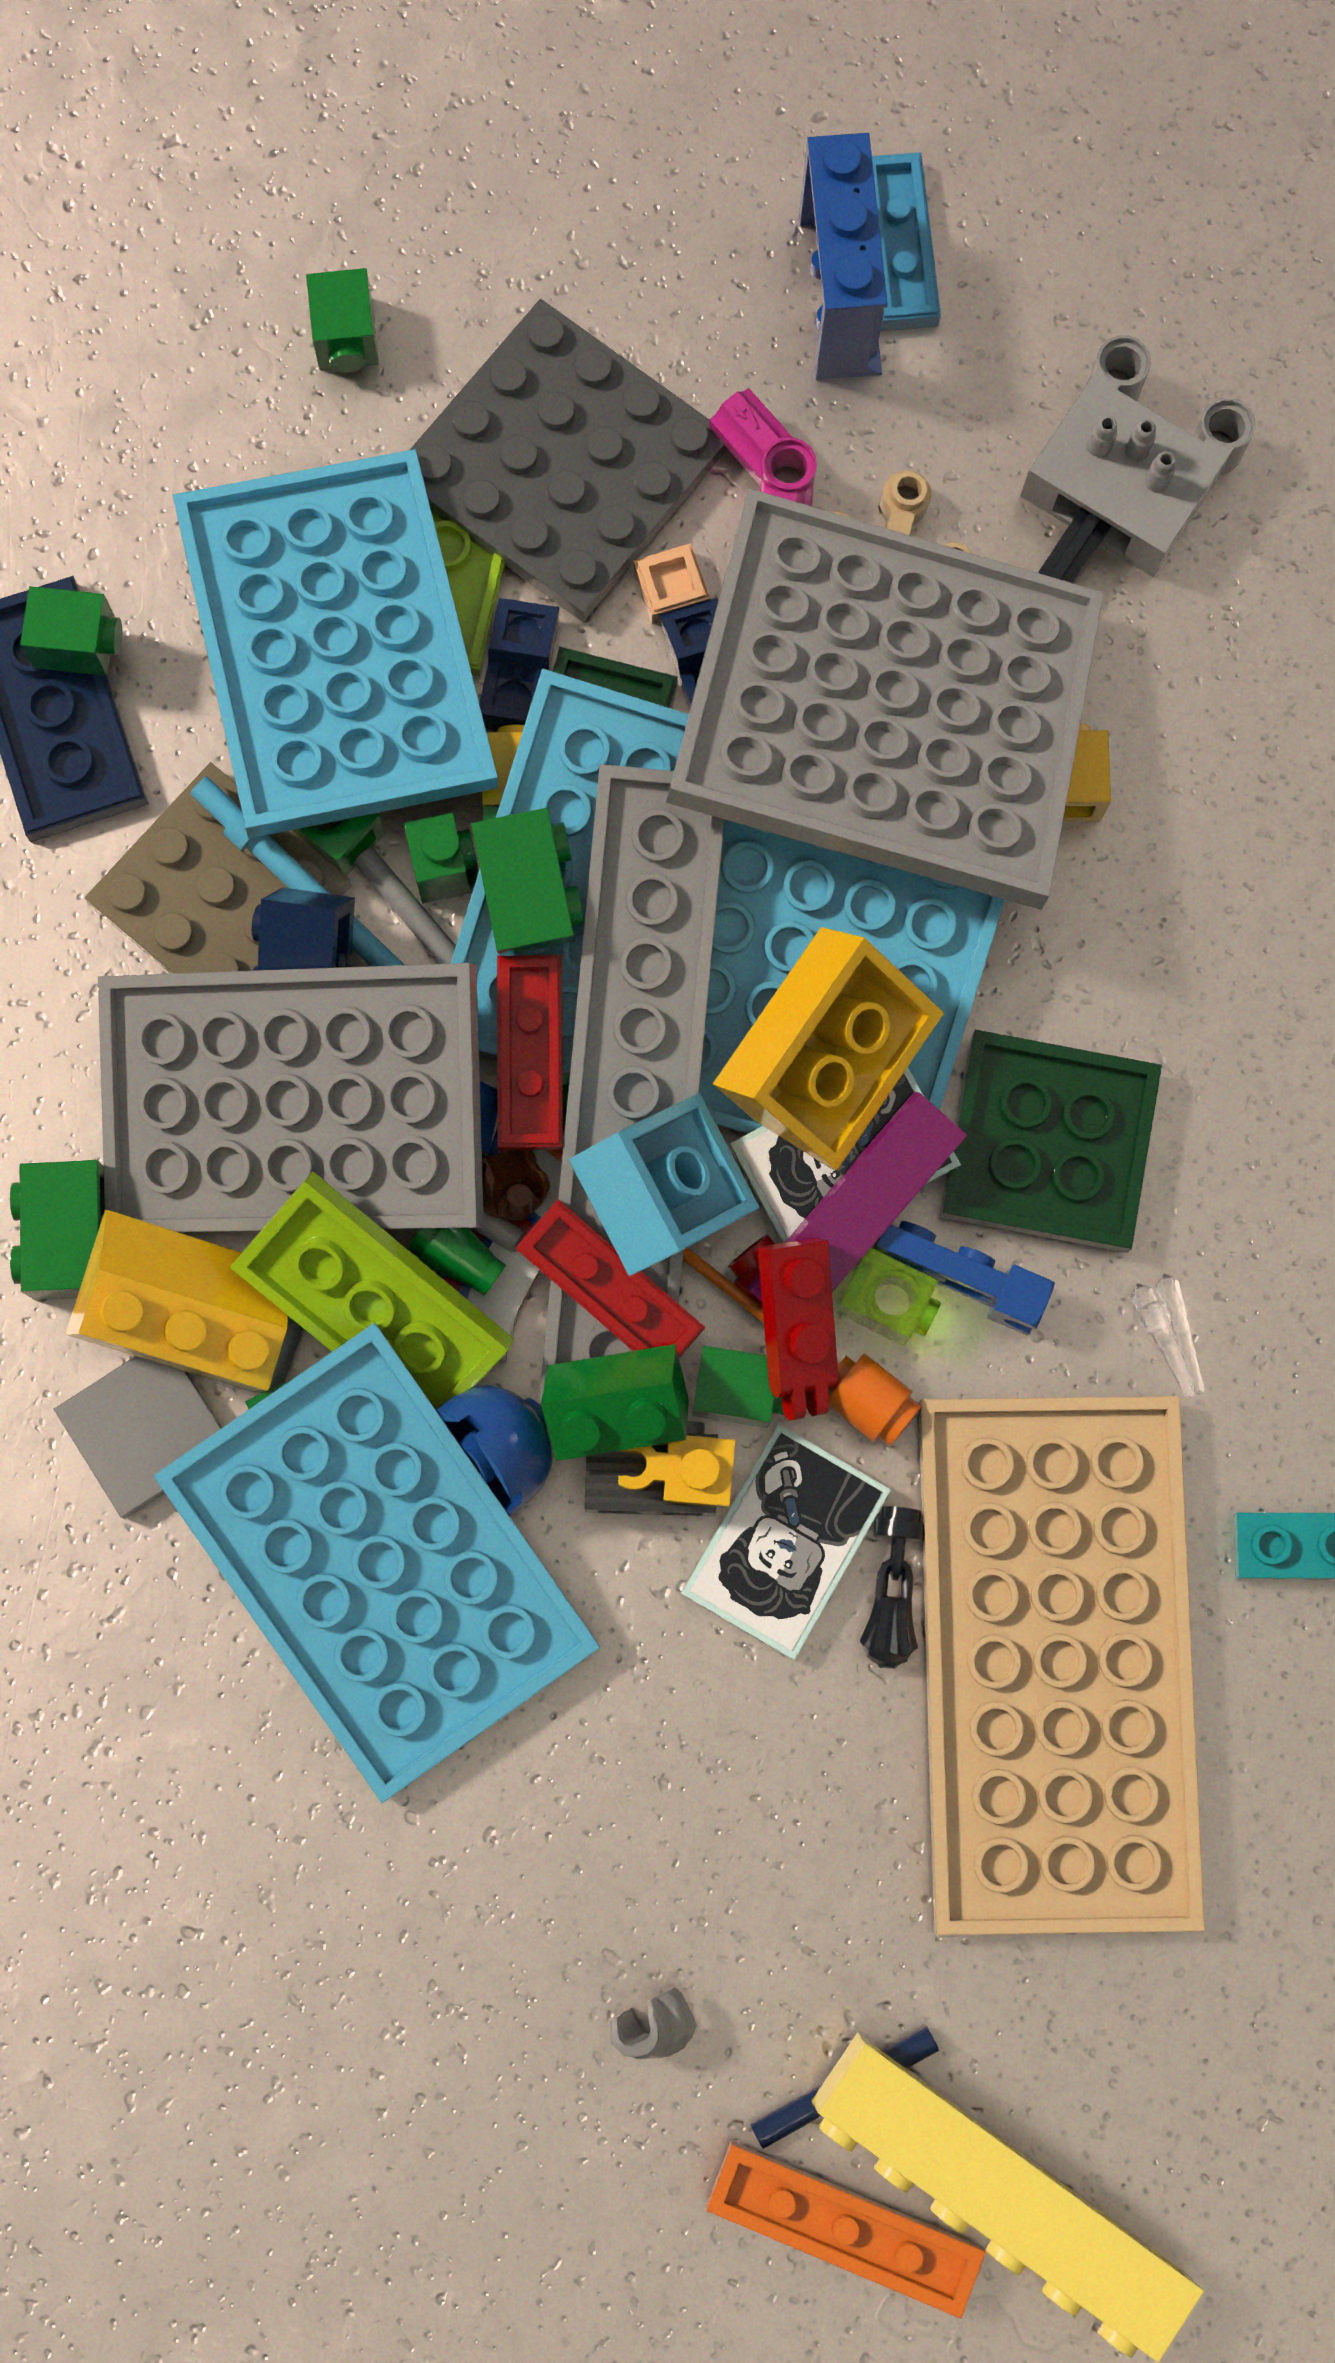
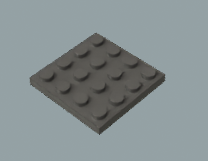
M541 298L410 448V450L416 449L431 511L442 520H449L458 525L469 534L471 541L493 556L494 553L499 555L505 561L506 567L582 622L588 618L633 564V560L638 558L728 449L709 428L710 419Z

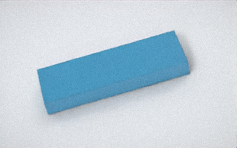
M917 152L872 156L888 303L887 308H884L881 331L939 326L941 312L922 154Z

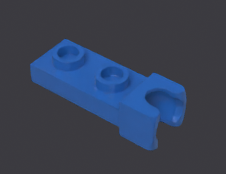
M901 1221L899 1227L890 1225L879 1238L872 1254L873 1257L989 1306L987 1319L1025 1335H1030L1032 1329H1037L1055 1286V1282L1015 1264L1006 1273L993 1268L996 1261L978 1250L961 1246L957 1253L934 1243L936 1235L933 1232L911 1222Z

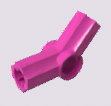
M750 388L742 392L737 391L721 404L719 410L709 420V428L760 485L761 492L812 506L817 469L816 455L812 448L803 440L793 438ZM781 467H791L799 471L803 478L795 483H784L775 478L773 472Z

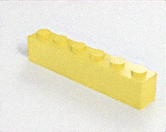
M859 2033L855 2035L811 2101L818 2114L824 2117L818 2128L829 2138L849 2152L853 2151L857 2143L880 2158L874 2169L890 2183L905 2193L909 2192L913 2184L935 2199L929 2209L942 2221L961 2234L965 2233L969 2225L974 2227L991 2240L985 2250L993 2258L1019 2276L1025 2266L1047 2281L1041 2291L1049 2299L1074 2317L1077 2316L1082 2307L1103 2322L1097 2332L1111 2345L1130 2358H1133L1139 2348L1159 2363L1204 2293V2290L1187 2273Z

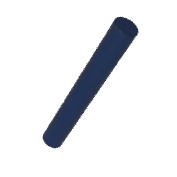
M925 2026L882 2051L907 2069L940 2050L928 2027ZM822 2084L750 2124L762 2149L822 2117L811 2102Z

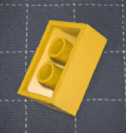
M820 927L715 1079L713 1085L753 1120L822 1164L837 1171L944 1012L865 937Z
M105 1210L65 1335L248 1391H268L287 1331L288 1315L230 1268L241 1252Z

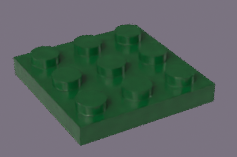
M975 1029L971 1038L956 1125L967 1136L954 1150L961 1165L947 1173L940 1217L1128 1253L1133 1246L1162 1065Z

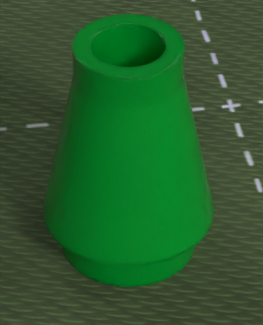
M421 1228L407 1248L418 1256L419 1260L431 1270L471 1287L483 1296L486 1295L507 1266L495 1257L470 1228Z

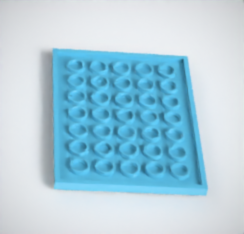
M542 668L496 818L548 807L551 824L564 822L572 860L559 863L564 888L577 885L585 923L599 765L606 764L674 771L689 714ZM724 819L699 1092L716 1124L745 1134L762 1126L713 1085V1082L820 927L865 937L944 1012L908 1066L923 1096L940 1110L1005 899ZM479 870L450 964H477L479 1051L497 1056V955L499 954L496 950L481 871ZM584 924L572 926L575 942L512 954L562 955L563 1072L569 1074L571 1070Z

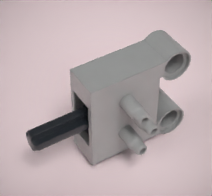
M1115 336L1108 339L1100 347L1088 383L1028 470L1020 497L1068 525L1037 573L1075 583L1099 545L1154 577L1219 477L1231 472L1239 465L1256 429L1255 417L1251 409L1242 401L1234 398H1221L1213 401L1204 410L1195 433L1192 435L1137 402L1151 367V355L1146 345L1139 339L1131 336ZM1108 371H1123L1130 377V379H1116L1113 376H1111L1108 373ZM1221 431L1232 438L1233 442L1224 443L1218 441L1212 436L1211 432Z

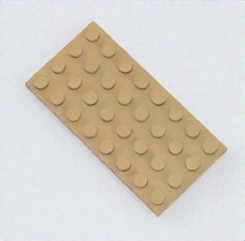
M1180 1396L921 1399L918 1403L922 1406L919 1410L922 1523H924L923 1573L934 1933L936 1935L1205 1931Z

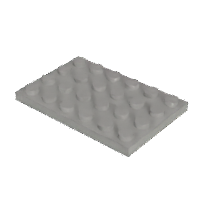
M454 963L98 976L105 1210L123 1214L175 1232L261 1231L308 1175L314 1171L382 1229L469 1228L484 1226L477 964Z

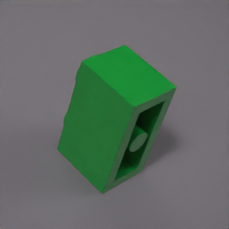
M547 807L471 823L498 954L512 955L575 942L572 926L584 924L577 885L566 888L563 885L559 863L572 860L564 822L551 824Z
M98 1160L20 1163V1182H13L10 1187L11 1215L14 1221L20 1220V1245L12 1246L10 1255L12 1280L14 1284H21V1292L33 1300L77 1298L105 1212L104 1166Z
M676 1344L548 1365L541 1407L555 1460L560 1461L686 1440L689 1398Z

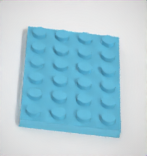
M416 449L172 494L248 839L498 788V777Z
M375 1322L153 1475L381 1803L388 1800L600 1648Z

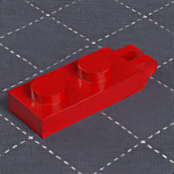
M809 1238L757 1247L768 1380L771 1393L776 1398L782 1397L783 1412L789 1421L805 1418L806 1408L811 1416L827 1414L829 1411L828 1388L835 1387L839 1381L828 1240Z

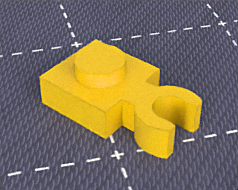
M686 1435V1440L668 1443V1453L656 1452L653 1446L622 1450L621 1452L638 1453L643 1456L646 1461V1469L637 1477L619 1476L618 1486L629 1491H639L649 1487L653 1482L665 1483L663 1502L729 1508L735 1440Z

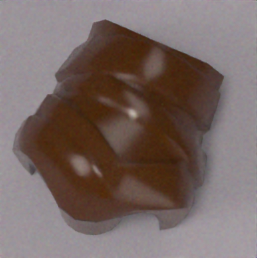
M508 1150L488 1157L482 1154L483 1206L489 1216L508 1221L525 1220L543 1203L550 1188V1180L536 1163L537 1159L533 1150Z

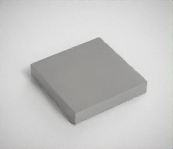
M136 1356L53 1409L120 1518L126 1519L165 1493L153 1475L222 1428L186 1371Z

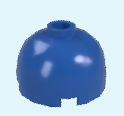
M493 1385L470 1388L448 1399L435 1409L509 1517L530 1502L543 1488L552 1466V1444L547 1432L548 1429L542 1407L531 1398L524 1400L512 1391Z

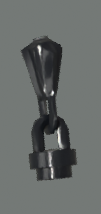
M883 1506L881 1518H876L874 1521L873 1536L891 1540L890 1559L882 1562L877 1573L874 1605L860 1643L866 1652L867 1658L876 1663L879 1668L895 1669L900 1664L908 1662L912 1652L918 1649L912 1618L914 1577L911 1566L904 1561L906 1542H924V1523H920L921 1510ZM889 1574L894 1581H897L902 1575L900 1597L887 1596Z

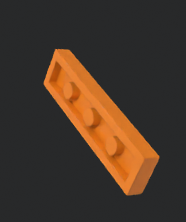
M732 2140L706 2204V2211L960 2319H962L986 2253L981 2245Z

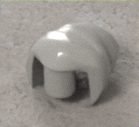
M674 1987L648 2001L650 2033H646L633 2008H630L612 2018L610 2024L611 2043L623 2056L636 2059L669 2057L685 2048L693 2037L697 2025L682 1993Z

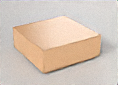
M691 543L633 560V570L651 623L659 622V615L710 600Z

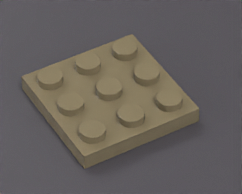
M211 762L84 897L94 910L169 974L253 971L254 967L258 966L259 942L253 940L251 931L254 911L257 905L261 904L262 898L282 887L288 888L248 849L241 852L222 834L225 827L190 795V792L197 783L208 776L241 808L236 783ZM294 831L270 834L330 894L343 896L352 886L350 879Z

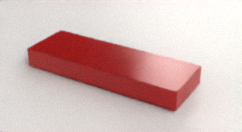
M497 955L498 1150H563L562 955Z
M559 1199L556 1200L515 1247L518 1252L632 1351L676 1344L680 1358L706 1328L642 1271L629 1276L615 1248Z

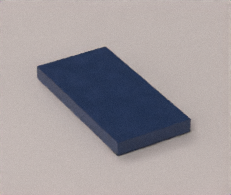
M74 576L39 586L42 588L80 591ZM26 590L0 599V755L25 835L30 842H34L148 805L149 802L108 676L35 669L21 648L20 643L29 591Z

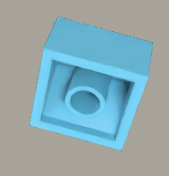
M700 1092L609 1136L568 1159L629 1276L682 1251L760 1208Z

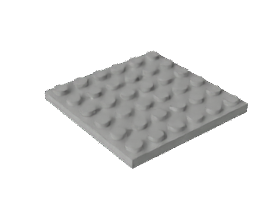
M748 488L666 803L1042 910L1050 896L1104 592Z

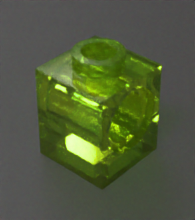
M870 1248L862 1257L836 1313L905 1346L914 1332L924 1337L927 1334L941 1305L940 1301L931 1297L938 1280ZM887 1284L899 1286L908 1296V1311L901 1315H889L883 1312L876 1303V1290Z

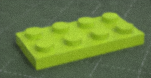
M314 1171L308 1175L230 1266L234 1272L330 1351H334L375 1322L435 1409L448 1399L473 1388L507 1353L514 1341L511 1335Z

